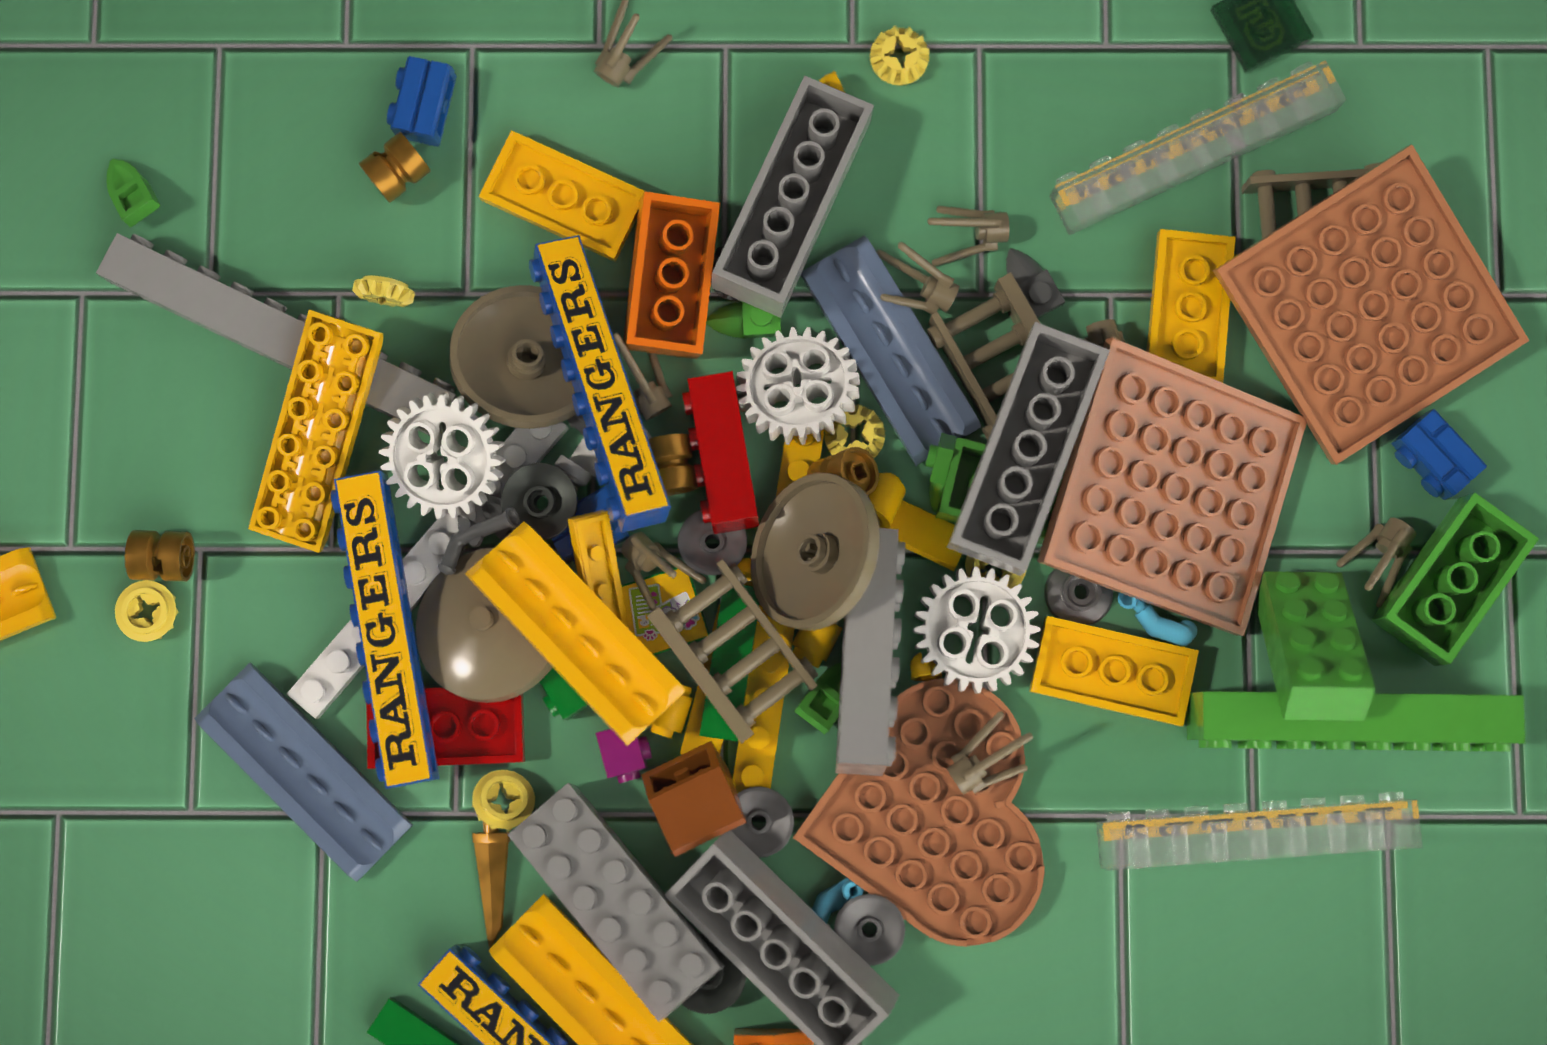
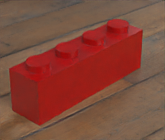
M733 371L688 378L689 392H684L682 395L686 415L693 414L695 427L688 428L692 451L699 450L701 463L694 464L698 487L705 486L707 500L700 501L704 524L711 523L714 534L759 527Z

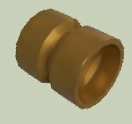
M401 132L384 143V152L382 154L374 151L359 163V166L389 203L406 191V182L409 181L415 184L431 172L428 165Z
M669 434L649 438L648 441L667 496L698 489L695 468L688 464V460L693 457L689 434Z
M851 447L840 451L836 455L819 459L812 463L807 471V475L830 473L845 478L858 485L867 496L875 491L879 481L878 466L873 456L867 450L860 447Z
M133 530L130 532L125 547V568L130 579L155 580L159 575L164 581L187 582L190 579L195 559L194 541L191 533L166 531L160 537L157 531Z

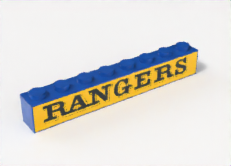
M580 236L535 244L534 257L532 260H529L531 278L534 283H540L542 290L539 294L540 305L543 314H550L553 326H550L551 339L556 349L561 348L564 357L561 360L563 376L566 382L572 381L575 391L572 394L574 410L577 416L583 415L586 428L583 429L585 444L589 451L594 450L598 461L595 463L598 483L600 486L606 485L609 498H606V506L611 521L617 520L621 533L666 522L671 506Z
M378 470L334 479L336 490L331 491V502L334 512L340 513L342 528L337 529V538L341 551H346L348 566H344L343 574L347 588L353 591L355 604L350 605V616L353 626L359 627L361 642L356 643V652L359 664L361 666L365 665L367 681H363L362 685L366 703L372 704L374 719L369 720V731L373 743L378 742L380 758H377L375 762L376 772L379 781H384L385 788L388 789L437 780L440 777L390 485L386 484L389 478L388 475Z
M457 944L451 947L417 984L482 1045H567L569 1042L555 1027L551 1026L547 1029L537 1019L539 1013L529 1002L524 999L518 1002L508 992L511 987L501 976L495 972L489 975L479 966L482 960L467 946H464L462 949Z

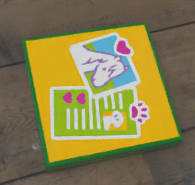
M673 568L677 572L675 578H671L665 572L643 578L657 608L660 607L665 614L670 610L675 612L697 595L692 578L678 568ZM633 581L622 585L629 630L654 656L672 651L647 617L653 611L649 609L636 582ZM703 611L683 625L685 629L680 632V635L688 645L694 641H702L710 635Z

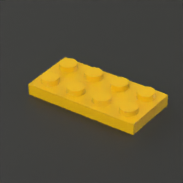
M511 130L479 194V198L487 204L559 237L567 238L579 235L583 248L616 262L638 217L639 201L644 190Z
M1160 229L1157 233L1147 352L1223 383L1230 298L1213 270L1234 257L1236 237Z
M1046 616L1029 692L1183 727L1199 650Z

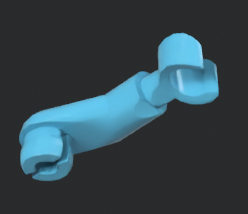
M1122 593L1118 594L1120 606L1135 610V617L1149 636L1181 647L1189 645L1196 637L1198 630L1192 621L1183 620L1182 622H1175L1160 617L1151 604L1147 605L1144 601Z
M845 878L820 892L816 897L812 910L827 924L833 912L841 909L852 898L863 895L864 890L850 879Z

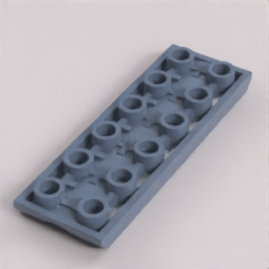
M865 235L802 271L800 276L843 347H848L850 358L855 359L857 370L916 466L927 460L931 444L938 446L941 433L956 436L957 439V437L965 438L981 428L978 417L912 309L880 299L881 294L904 296Z
M249 663L194 718L197 724L356 882L413 826L252 663Z

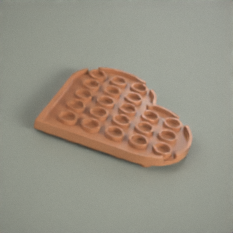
M944 678L933 679L916 684L896 696L898 697L897 719L894 721V727H889L888 735L896 737L895 760L892 761V766L886 767L883 776L838 773L793 838L867 893L879 895L890 900L899 909L904 920L930 938L945 944L964 947L992 943L1009 935L1027 919L1039 899L1044 881L1045 866L1043 864L1039 837L1028 818L1011 803L1021 785L1024 772L989 785L976 794L971 790L963 795L946 768L954 764L951 757L960 752L999 711L1004 713V718L967 757L968 759L975 755L981 762L1009 743L1020 738L1021 730L1008 707L996 695L982 687L981 693L975 694L972 683H968L966 689L960 692L958 691L957 679H954L947 686L943 685ZM1024 745L985 769L988 775L983 778L1025 764Z

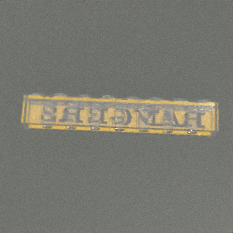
M1325 60L1314 66L1311 62L1304 63L1290 72L1291 76L1282 81H1279L1278 77L1272 78L1258 86V92L1247 97L1244 93L1237 94L1224 102L1225 107L1215 112H1212L1211 108L1205 109L1191 117V123L1180 128L1177 124L1170 125L1157 133L1158 138L1146 144L1143 139L1138 140L1123 149L1124 154L1111 159L1110 155L1103 156L1089 165V170L1079 175L1076 171H1071L1055 181L1057 185L1054 186L1050 198L1068 234H1074L1336 112L1346 101V98L1327 61Z
M1403 792L1378 793L1379 800L1365 801L1363 794L1340 796V803L1326 804L1325 797L1302 798L1301 806L1291 807L1286 806V800L1262 801V809L1250 810L1247 809V803L1223 804L1222 812H1208V806L1184 807L1185 814L1169 815V809L1167 808L1145 810L1146 817L1130 818V811L1106 813L1107 820L1096 821L1100 868L1120 870L1422 848L1418 801L1403 798Z

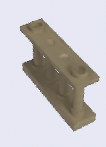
M1380 163L1369 164L1364 169L1277 175L1274 170H1261L1254 172L1242 185L1241 190L1242 194L1258 193L1263 239L1277 230L1273 192L1295 191L1297 215H1300L1312 207L1311 190L1333 188L1334 193Z
M1011 272L997 280L994 286L996 292L993 293L992 299L946 324L939 313L936 312L931 315L928 323L930 328L927 329L932 344L936 349L942 347L986 426L982 430L987 441L997 417L990 402L1006 394L1013 373L981 389L971 370L1018 344L1024 346L1034 323H1040ZM1000 311L1003 314L1008 312L1014 323L1011 326L1012 331L963 357L952 337Z
M722 559L717 563V568L723 574L721 578L675 612L670 610L665 614L658 607L647 617L740 742L743 743L754 735L750 727L756 723L754 721L756 717L803 682L812 691L818 686L813 679L819 674L805 656L798 660L743 587L748 580L738 566L733 563L728 567ZM733 588L747 607L698 644L694 641L688 645L680 635V632L685 629L683 625ZM754 620H757L770 638L722 675L718 672L711 676L703 666L709 660L707 656ZM780 651L794 670L745 707L741 704L735 708L726 696L732 692L730 687Z

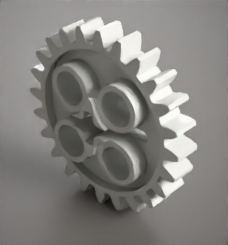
M791 327L789 337L784 338L778 330L776 331V341L773 343L765 337L762 338L764 346L762 350L751 347L750 351L753 360L742 359L741 362L745 371L737 372V379L741 385L736 386L738 398H741L738 401L741 411H747L745 416L748 424L756 422L755 425L759 434L769 428L771 441H774L780 434H784L786 445L790 444L793 436H799L801 444L805 445L807 435L812 434L817 441H821V430L825 429L833 435L835 434L834 421L844 425L847 423L844 411H855L853 400L860 397L859 388L856 387L860 385L859 373H856L857 365L855 359H850L848 347L839 350L840 345L837 337L827 343L826 333L823 330L814 338L812 337L810 327L805 329L803 336H798L795 327ZM816 363L823 365L821 368L816 370L808 368L812 364ZM775 368L785 369L782 373H770ZM814 398H826V400L823 403H811V400H813ZM779 401L788 402V404L782 408L772 407L775 403Z
M448 392L439 395L438 400H436L433 393H429L423 397V403L417 397L409 401L410 409L403 406L396 410L400 419L394 417L387 422L393 431L381 435V438L390 445L379 450V454L389 457V462L380 466L381 470H392L393 476L386 481V484L398 483L400 486L395 497L398 498L407 494L409 496L407 508L410 509L417 503H420L421 515L423 516L434 508L436 519L445 516L447 510L452 519L461 514V508L466 514H469L475 510L474 503L481 506L487 502L485 493L491 495L498 489L491 480H499L504 475L495 466L506 462V458L496 455V450L505 445L504 442L493 441L492 436L499 431V428L492 427L487 429L485 425L490 418L489 413L481 417L476 416L477 403L464 408V396L455 398L451 403ZM441 422H444L445 425H446V431H445V432H443V427L441 426ZM419 426L428 430L431 438L429 444L424 443L419 438ZM456 430L463 431L468 437L467 447L461 446L456 441ZM441 449V455L447 456L448 461L444 462V457L438 455L437 451ZM418 464L428 470L429 481H424L419 477L417 472ZM455 468L461 469L466 474V485L460 484L454 476ZM440 479H441V481H442V485H443L444 489H441V488L439 487V480H440Z
M975 566L969 578H967L962 568L958 569L955 582L947 574L942 577L944 589L933 584L929 589L935 598L922 597L920 602L927 608V611H918L914 615L917 619L924 622L922 626L913 629V633L923 635L924 640L915 645V649H927L928 654L921 660L922 664L933 661L936 665L931 675L935 676L942 671L946 673L943 684L945 686L952 683L954 679H957L958 691L960 692L966 689L968 683H972L974 693H981L984 682L991 692L996 691V679H999L1006 686L1010 685L1011 678L1009 672L1011 671L1017 676L1023 675L1024 671L1019 662L1032 663L1034 659L1026 650L1039 647L1037 642L1030 639V635L1041 631V628L1030 625L1029 622L1030 619L1038 615V611H1026L1025 606L1030 603L1032 598L1025 597L1019 599L1017 595L1022 585L1018 584L1011 589L1007 587L1009 575L1007 574L999 581L994 580L995 571L992 568L988 570L985 577H981L978 566ZM955 597H965L970 601L972 610L969 616H960L954 611L953 601ZM981 597H986L987 604L979 625L980 629L985 631V634L977 637L973 650V660L971 664H968L966 662V655L973 639V632L967 630V628L976 623ZM995 606L1002 607L1008 612L1009 621L1004 627L994 624L991 619V610ZM947 634H955L961 639L962 649L959 654H951L944 648L943 640ZM986 643L995 645L999 650L1000 658L995 665L986 663L982 658L981 650Z

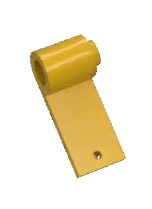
M888 472L879 473L878 485L875 491L868 495L877 514L879 528L899 529L898 541L905 542L906 549L954 571L962 555L960 552L947 548L955 525L946 520L935 518V515L904 501L906 489L899 477Z

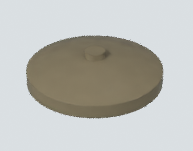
M509 286L494 290L480 297L461 315L455 325L450 342L451 374L461 395L464 396L469 405L477 403V412L485 415L489 413L490 420L514 428H544L561 423L576 414L572 401V394L575 393L572 381L566 382L561 368V360L564 357L561 348L556 349L553 345L550 334V326H553L550 314H543L539 294L542 290L539 286Z
M830 473L810 474L797 479L783 489L766 510L753 542L751 579L759 604L768 616L776 622L804 631L823 629L846 616L865 593L877 564L880 532L874 506L867 494L858 485Z
M494 548L476 550L460 557L455 568L457 571L452 575H445L440 572L425 592L416 620L418 652L431 677L443 688L459 697L485 703L505 701L525 693L539 683L552 668L542 655L465 575L471 567Z

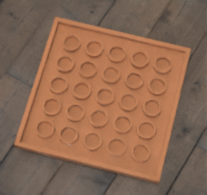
M1412 144L1404 147L1213 270L1301 416H1304L1307 426L1326 457L1334 465H1337L1530 341Z
M1105 339L1103 348L1110 351L1070 454L1037 562L1227 633L1244 636L1307 421L1304 416L1118 339Z

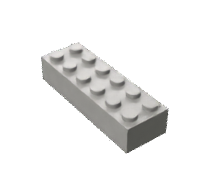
M804 75L712 272V289L777 317H782L870 125L874 108L873 104Z
M1038 322L1034 323L1026 339L947 548L1019 576L1026 572L1109 354V349Z
M879 528L880 545L874 574L859 602L844 616L835 773L883 776L886 767L892 766V761L895 760L896 737L888 735L889 727H894V721L897 719L898 697H890L891 688H896L900 658L892 657L893 650L898 649L902 624L901 619L894 618V613L899 612L903 599V580H896V574H901L905 559V542L898 541L899 529Z
M567 783L508 834L522 854L658 1021L669 1016L725 967L683 914L664 896V891L576 785Z
M732 831L722 834L664 895L816 1045L860 1044L890 1015L900 996Z

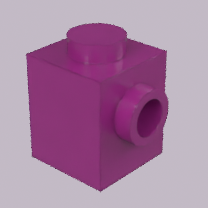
M612 729L597 732L596 737L607 779L617 776L618 783L620 784L641 778L639 770L648 768L646 760L652 758L647 736L640 737L639 735L627 746Z

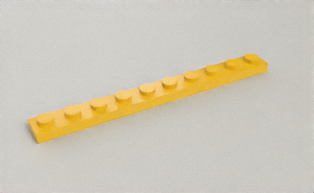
M825 429L820 431L821 441H817L812 434L807 435L805 445L801 444L799 436H793L789 445H786L784 441L776 497L788 485L799 478L807 476L810 465L821 458ZM760 605L761 611L788 647L792 649L795 628L776 622L768 616ZM758 621L753 650L770 638ZM780 651L749 673L744 707L788 674L789 662ZM784 697L754 719L756 723L750 727L754 735L743 743L738 740L733 773V782L737 794L751 787L771 788Z

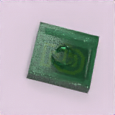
M1222 0L1211 8L1214 18L1245 73L1310 42L1314 37L1294 0Z

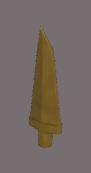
M483 822V832L472 833V839L475 847L486 933L490 949L503 927L508 846L510 842L508 834L510 832H499V828L492 830L488 824Z

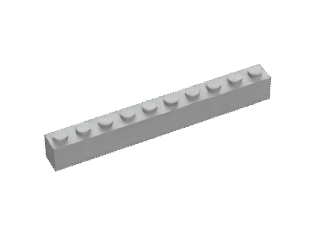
M118 233L116 234L96 271L97 275L115 286L292 370L307 318L306 315L300 314L298 319L285 313L287 307L270 298H266L264 303L252 298L254 292L234 281L229 287L219 282L220 275L203 266H199L197 271L185 266L187 262L185 258L169 250H166L164 255L152 250L153 243L136 234H133L130 239ZM380 352L366 406L391 418L400 419L396 410L403 406L410 409L409 401L418 397L423 403V397L429 393H433L436 400H438L439 395L448 392L452 403L457 398V395L453 394L456 388L437 378L434 379L433 383H430L420 378L422 373L420 370L404 362H401L399 367L386 362L388 355ZM441 422V426L443 427V432H445V431H446V425H445L444 422ZM419 426L418 431L430 436L427 429Z

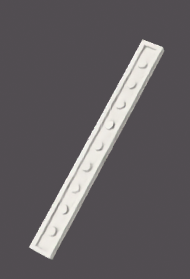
M561 422L544 428H516L505 440V445L496 451V455L506 458V462L495 466L504 475L499 480H491L498 488L492 494L501 498L503 488L510 476L523 466L540 463L568 431V426ZM474 503L475 510L469 514H466L461 508L460 516L463 518H468L475 523L486 520L481 506ZM448 510L445 516L434 522L402 559L411 611L423 599L429 585L441 572L438 564H441L450 539L459 531L458 517L452 519ZM469 543L464 546L462 552L468 547ZM350 620L287 692L290 698L315 719H319L365 666L359 664L356 652V643L361 642L359 627H354Z

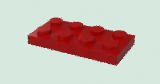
M443 687L424 688L437 766L525 762L523 694L505 701L485 703L459 697ZM366 703L367 769H375V762L377 758H380L378 742L373 743L369 731V720L374 719L372 704Z

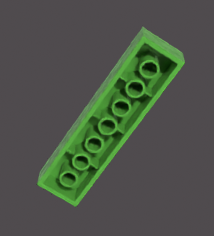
M1277 692L1190 693L1187 706V740H1199V748H1232L1231 740L1237 741L1238 748L1271 749V741H1276V749H1311V741H1315V749L1351 750V742H1354V750H1391V742H1393V750L1431 751L1432 743V751L1511 752V744H1525L1524 695L1374 693L1365 721L1283 720Z

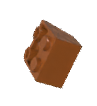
M712 741L641 774L648 801L675 857L747 823L730 770Z

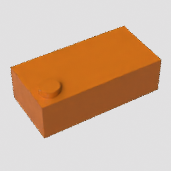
M644 191L639 201L623 341L629 350L697 359L703 354L720 210L719 202Z

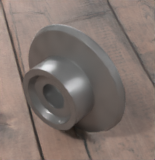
M702 510L693 513L685 520L678 535V548L682 559L690 568L705 575L722 574L717 568V563L722 559L728 567L733 563L738 565L747 547L745 529L714 534L712 524H704ZM709 539H716L720 544L717 548L710 549L705 543Z
M1057 569L1050 573L1045 584V601L1055 618L1091 626L1099 622L1107 614L1112 604L1113 590ZM1079 585L1085 588L1086 597L1084 599H1079L1075 596L1074 589L1076 586Z
M751 787L739 792L738 797L747 823L731 831L759 858L777 853L787 844L793 832L794 818L789 803L781 794L767 787ZM761 814L766 818V825L763 828H756L752 824V817L754 815Z
M864 894L852 898L840 909L835 920L834 932L869 966L882 964L896 955L904 941L905 923L901 912L890 900L879 895ZM867 922H873L877 926V930L873 934H866L862 930V926Z

